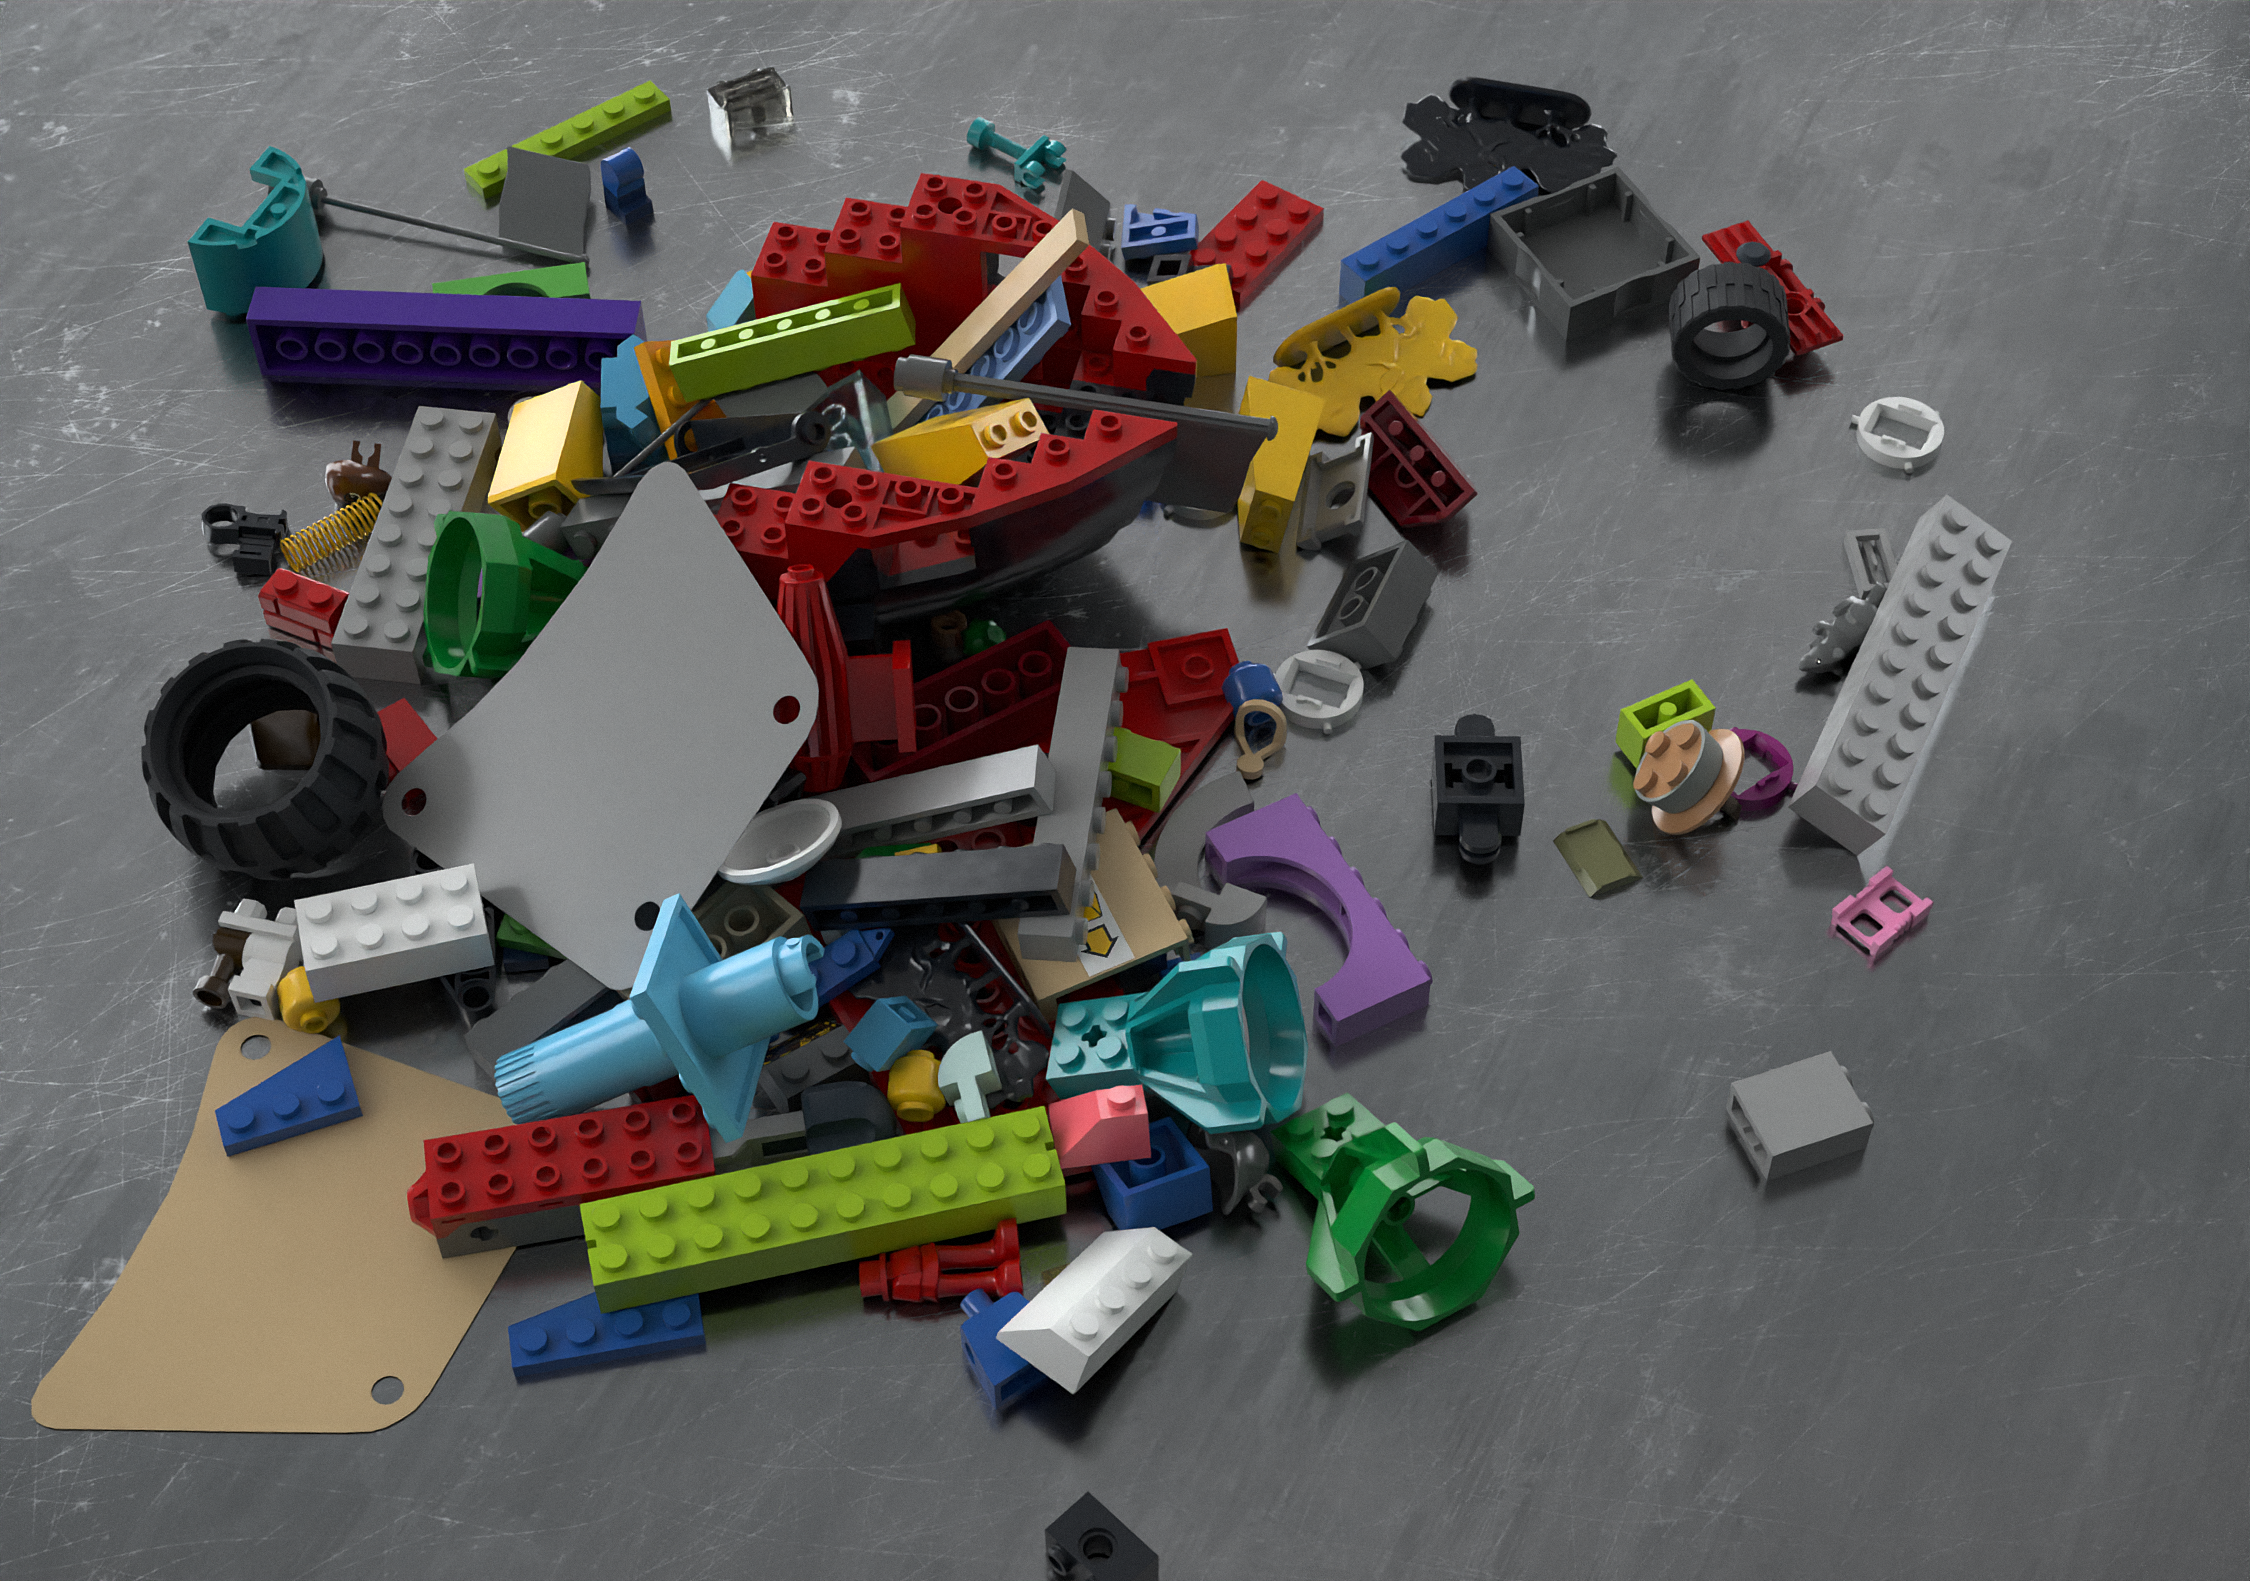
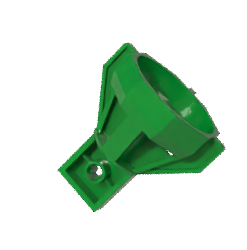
M460 511L438 514L434 520L437 538L428 556L423 626L428 644L422 655L423 664L427 668H434L437 673L487 679L494 677L503 678L521 659L533 643L534 637L540 634L589 567L583 566V563L579 560L567 558L523 537L520 524L507 516ZM482 569V596L477 622V594Z
M1348 1092L1270 1131L1276 1161L1319 1200L1306 1261L1308 1275L1335 1301L1341 1302L1349 1299L1366 1316L1418 1332L1483 1297L1520 1234L1516 1209L1533 1201L1536 1197L1534 1186L1505 1161L1493 1160L1483 1154L1437 1138L1423 1137L1416 1141L1396 1122L1384 1125ZM1439 1186L1471 1196L1468 1214L1458 1236L1448 1250L1430 1265L1402 1227V1223L1410 1218L1415 1209V1199ZM1371 1240L1401 1281L1376 1283L1365 1279L1364 1265Z

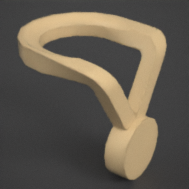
M1253 699L1244 702L1239 707L1235 718L1234 736L1243 753L1237 760L1236 772L1240 771L1243 778H1259L1263 774V760L1280 750L1286 742V717L1279 707L1266 700ZM1252 711H1262L1273 717L1277 728L1273 742L1253 754L1244 735V716Z

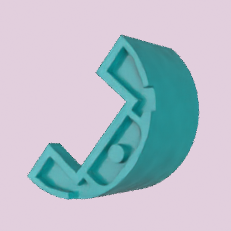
M269 146L249 170L252 181L275 188L244 225L238 227L208 217L187 241L208 310L223 312L231 316L248 313L255 287L306 288L320 269L323 248L307 183L302 174L301 167L287 153L272 146Z

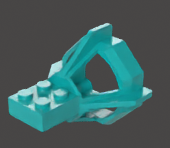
M1282 932L1235 937L1227 943L1208 951L1196 960L1179 962L1150 992L1059 1004L1046 1075L1047 1082L1060 1099H1068L1095 1090L1111 1089L1116 1086L1142 1085L1143 1090L1147 1093L1155 1094L1210 1134L1259 1129L1265 1124H1274L1282 1121L1301 1109L1309 1049L1297 978L1286 960L1288 943L1286 937ZM1242 1003L1247 1020L1250 1059L1244 1034Z

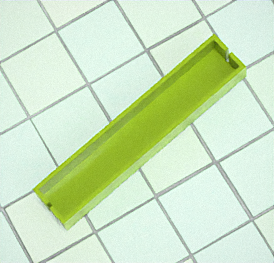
M1044 1106L580 1204L592 1279L601 1314L996 1229L998 1222L1003 1219L1016 1218L1017 1224L1067 1213L1065 1181L1056 1149H1054V1140Z

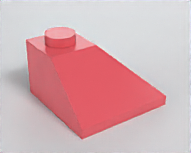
M1142 1085L1116 1086L1111 1089L1095 1090L1048 1104L1054 1147L1061 1169L1151 1158L1148 1111Z

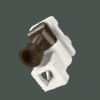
M244 898L234 913L223 911L218 920L221 927L213 934L212 939L217 954L211 974L202 976L198 980L193 990V996L200 1003L215 1009L225 1008L231 997L237 1014L274 1021L280 1011L277 1000V987L287 973L297 968L299 961L303 959L296 909L284 907L280 909L275 921L265 920L267 916L265 906L258 901ZM236 969H243L240 976L234 975L231 984L229 985L228 982L231 979L234 972L236 971ZM251 999L261 1001L262 1006L252 1004Z

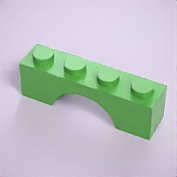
M585 262L432 283L433 293L591 299Z

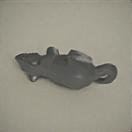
M1878 581L1865 600L1851 596L1838 604L1832 612V615L1837 617L1832 624L1820 621L1813 627L1812 633L1818 637L1810 644L1811 650L1799 662L1800 671L1816 673L1831 671L1836 675H1840L1843 672L1842 662L1852 654L1858 653L1875 618L1878 607L1887 590L1883 583Z

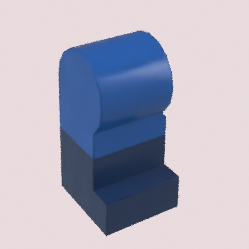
M627 147L619 153L601 161V174L605 206L626 226L654 212L652 200L646 195L643 178L644 168L637 153L632 148Z

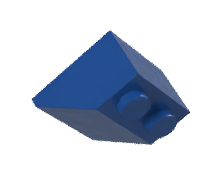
M1170 1117L1149 1123L1151 1158L1091 1165L1108 1214L1120 1230L1150 1227L1161 1230L1213 1211L1209 1166Z

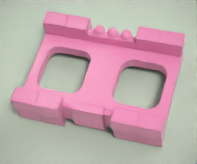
M1888 866L1869 879L1868 886L1859 892L1856 898L1849 895L1833 908L1831 914L1833 915L1831 923L1836 927L1838 925L1866 946L1874 958L1892 945L1893 940L1902 935L1904 930L1907 931L1909 927H1914L1929 914L1934 903L1928 897L1921 900L1892 877L1893 870ZM1896 890L1907 898L1912 905L1902 913H1896L1881 902L1880 898L1888 891ZM1865 913L1880 923L1883 928L1874 936L1868 937L1856 929L1850 922L1858 915Z

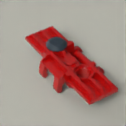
M1748 220L1702 235V241L1721 264L1724 262L1748 263L1767 270L1769 274L1774 275L1779 280V284L1784 287L1786 292L1791 341L1790 349L1796 356L1843 340L1844 335L1825 314V304L1818 297H1814V292L1811 288L1807 289L1794 274L1793 265L1789 260L1782 259V253L1779 250L1773 251ZM1741 320V325L1744 329L1754 324Z

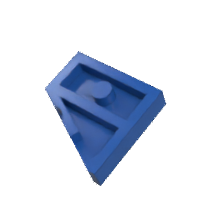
M1134 204L1125 205L1121 242L1124 260L1134 258L1146 259L1155 255L1185 253L1189 250L1198 249L1199 223L1196 214L1172 213L1166 209L1155 208L1152 215L1139 213L1137 206Z

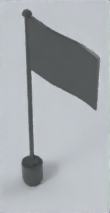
M506 146L508 170L499 204V237L327 197V190L320 179L304 176L314 215L319 210H323L325 205L328 204L567 262H585V267H588L590 263L589 257L584 254L583 228L591 196V174L588 164ZM268 187V195L275 187Z
M814 371L790 376L784 380H774L754 385L746 390H735L719 394L711 399H701L614 476L629 474L675 434V430L681 423L691 420L712 400L716 402L728 418L812 411L830 393L820 376ZM547 511L522 533L523 537L559 554H562L570 547L560 529V526L567 517L562 513L555 514L554 512Z

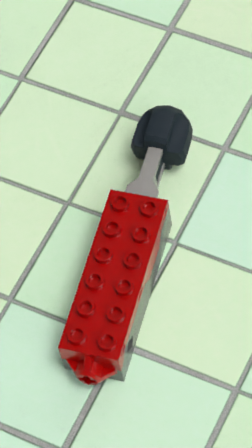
M841 1081L807 1087L801 1094L802 1111L747 1120L743 1137L728 1143L724 1141L717 1129L709 1126L704 1117L703 1108L694 1095L423 1140L426 1171L407 1190L408 1207L412 1222L436 1237L442 1259L584 1235L580 1204L744 1170L751 1166L786 1161L895 1138L897 1118L882 1091L864 1082Z

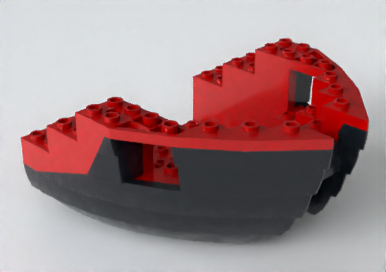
M921 173L908 207L846 197L833 231L780 222L772 223L751 273L756 320L901 283L916 321L915 345L896 352L888 351L869 356L861 361H849L833 365L822 371L814 370L824 381L830 393L826 399L812 410L822 413L828 419L831 426V439L825 449L838 450L856 446L867 470L808 461L796 493L730 483L718 514H713L775 611L779 591V577L787 573L788 567L792 565L811 564L814 566V570L824 574L833 606L875 602L880 628L945 615L1026 585L1096 552L1110 543L1120 529L1132 524L1139 515L1145 497L1155 492L1164 473L1165 465L1173 460L1178 435L1177 422L1095 409L1092 412L1032 403L1049 434L1041 433L1038 444L1014 461L988 457L977 488L885 473L870 447L874 443L889 437L886 431L884 404L897 392L894 389V371L898 358H908L910 354L930 357L1006 278L997 273L999 269V254L1025 258L1059 223V220L1000 184ZM1089 244L1061 274L1071 326L1066 334L1050 347L1042 360L1034 365L1020 382L1184 406L1185 397L1192 398L1196 381L1197 359L1138 285ZM1003 399L1000 403H1005V402H1010V401H1015V400Z

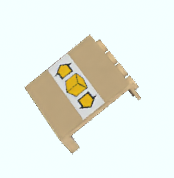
M1117 808L1106 812L1104 834L1097 833L1096 843L1100 845L1098 870H1091L1090 880L1094 882L1092 907H1085L1083 918L1088 920V936L1086 945H1079L1076 962L1022 959L1017 935L1020 918L990 920L1029 998L1036 1005L1047 1023L1057 1018L1058 1007L1056 998L1171 950L1176 955H1180L1183 962L1191 961L1189 945L1194 943L1190 927L1184 918L1179 921L1177 920L1173 912L1176 910V906L1170 890L1166 885L1159 887L1155 878H1158L1157 869L1150 854H1141L1137 847L1140 845V839L1131 821L1124 823ZM1031 842V843H1029V844H1026V845H1024V846H1021V847L1033 846V842Z

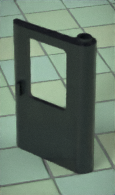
M816 411L685 421L677 427L673 438L678 458L666 462L678 464L683 468L697 490H710L821 452L830 442L832 435L831 426L828 419L822 413ZM691 428L698 449L695 452L690 451L686 447L684 440L685 434ZM657 465L624 476L577 478L571 480V483L579 493L584 495L633 493L638 483L648 471Z

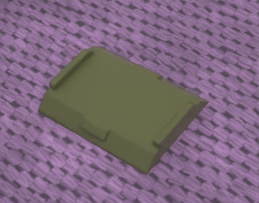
M1591 819L1566 828L1565 832L1560 833L1553 840L1589 898L1643 878L1608 823L1604 820Z

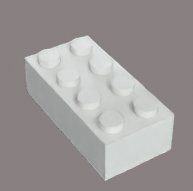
M474 863L294 900L305 972L315 1003L494 965Z

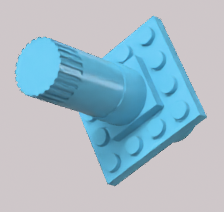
M680 893L664 899L632 988L630 999L617 1004L614 1009L500 1056V1059L496 1061L494 1078H496L495 1085L498 1089V1096L501 1098L503 1108L505 1107L507 1115L512 1118L514 1124L571 1116L641 1087L652 1086L679 1075L685 1090L693 1093L702 1106L704 1117L709 1126L717 1129L726 1143L743 1137L770 1037L810 1021L817 1015L818 997L815 987L817 979L814 974H811L808 963L823 957L825 949L811 935H804L800 938H791L789 940L779 936L723 960Z

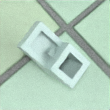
M981 1030L966 1035L954 1043L944 1055L938 1071L939 1088L949 1105H955L960 1123L991 1117L985 1094L1002 1089L992 1049Z

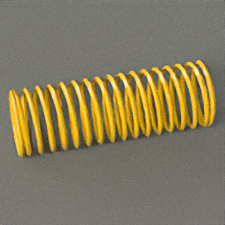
M370 493L368 497L364 496L362 500L358 499L357 503L352 502L351 506L347 505L345 509L341 508L340 512L335 511L334 515L330 514L329 518L324 517L323 521L318 520V524L313 523L312 527L307 526L306 529H301V533L296 532L295 535H290V538L281 540L280 547L289 565L294 571L300 573L302 572V567L307 569V564L313 566V561L318 563L319 559L324 560V555L330 557V552L335 554L336 550L341 551V546L346 548L347 544L352 545V540L357 542L358 538L363 539V534L369 536V532L372 533L375 524L371 520L367 509L376 522L380 510L373 502L372 497L382 507L383 502L376 494ZM361 511H362V513L365 515V517L367 518V520H368V522H369V524H370V526H371V529L369 528V526H368L367 523L365 522V520H364V518H363V516H362V514H361ZM356 515L358 516V518H359L360 521L362 522V524H363V526H364V528H365V531L362 529L361 525L359 524V522H358V520H357V518H356ZM350 517H351V519L354 521L355 525L357 526L360 535L358 534V532H357L356 529L354 528V526H353V524H352V522H351V520H350ZM345 521L347 522V524H348L349 527L351 528V530H352V532H353V534H354V537L351 535L350 531L348 530V528H347V526H346V524H345ZM339 524L342 526V528L344 529L345 533L347 534L349 541L347 540V538H346L345 535L343 534V532H342V530H341ZM334 527H335V529L337 530V532L339 533V535H340V537H341L343 543L340 541L339 537L337 536V534H336V532H335V530H334ZM328 530L331 532L332 536L334 537V539H335V541H336L338 547L336 546V544H335L334 541L332 540V538H331V536H330ZM323 534H324V535L326 536V538L328 539V541H329V543H330L332 549H331V548L329 547V545L327 544V542H326V540H325ZM317 536L319 537V539H320L321 542L323 543V545H324V547H325V549H326V552H325V550L323 549V547L321 546V544H320V542H319ZM312 540L314 541V543L316 544L317 548L319 549L320 554H319L318 551L316 550V548H315V546H314ZM307 544H308L309 547L311 548V550H312V552H313L315 558H314L313 555L311 554V552H310V550H309ZM302 548H303L304 551L306 552V554H307L309 560L306 558L305 554L303 553ZM295 549L297 550V552H298L299 555L301 556V558H302L304 564L302 563V561H301L300 558L298 557V555H297ZM289 550H290V552L292 553V555H293V557H294V559H295L297 565H296L295 562L293 561V559H292V557H291V555H290V553H289Z

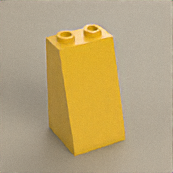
M1226 263L1213 265L1141 288L1142 292L1197 359L1196 377L1236 373L1237 313Z
M1249 376L1238 414L1267 419L1274 416L1278 421V432L1271 441H1267L1266 437L1250 462L1241 495L1237 500L1240 542L1279 553L1325 404V398Z
M582 380L514 406L489 491L488 504L501 515L507 516L520 524L522 532L547 511L554 512L555 514L562 513L568 516L580 498L591 496L579 493L573 487L571 480L603 477L601 398Z
M1024 398L933 417L878 441L870 447L885 473L977 488L988 457L1014 461L1038 444L1041 433L1049 434L1030 398Z

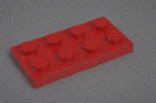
M1261 180L1198 243V249L1191 250L1187 255L1191 254L1194 266H1210L1224 263L1231 265L1234 275L1231 285L1234 302L1241 304L1319 225L1324 218V208Z

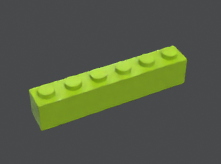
M901 283L671 341L669 367L686 403L699 399L707 400L719 394L735 390H746L754 385L774 380H784L790 376L814 370L822 371L833 365L849 361H861L869 356L888 351L896 352L903 350L908 346L915 345L916 321Z

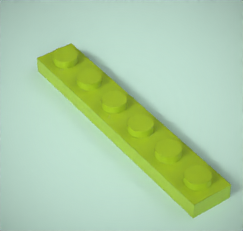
M650 80L511 147L569 160L671 111L670 99ZM507 149L464 168L466 181L484 200L503 191L508 170Z

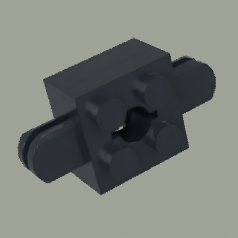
M1480 714L1465 715L1459 718L1455 726L1454 735H1434L1431 766L1434 835H1458L1459 850L1462 857L1471 863L1486 864L1497 858L1501 846V836H1521L1525 806L1521 736H1495V728L1490 718Z

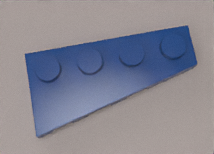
M593 1292L508 1326L511 1362L515 1377L706 1344L699 1293L601 1314L596 1293Z

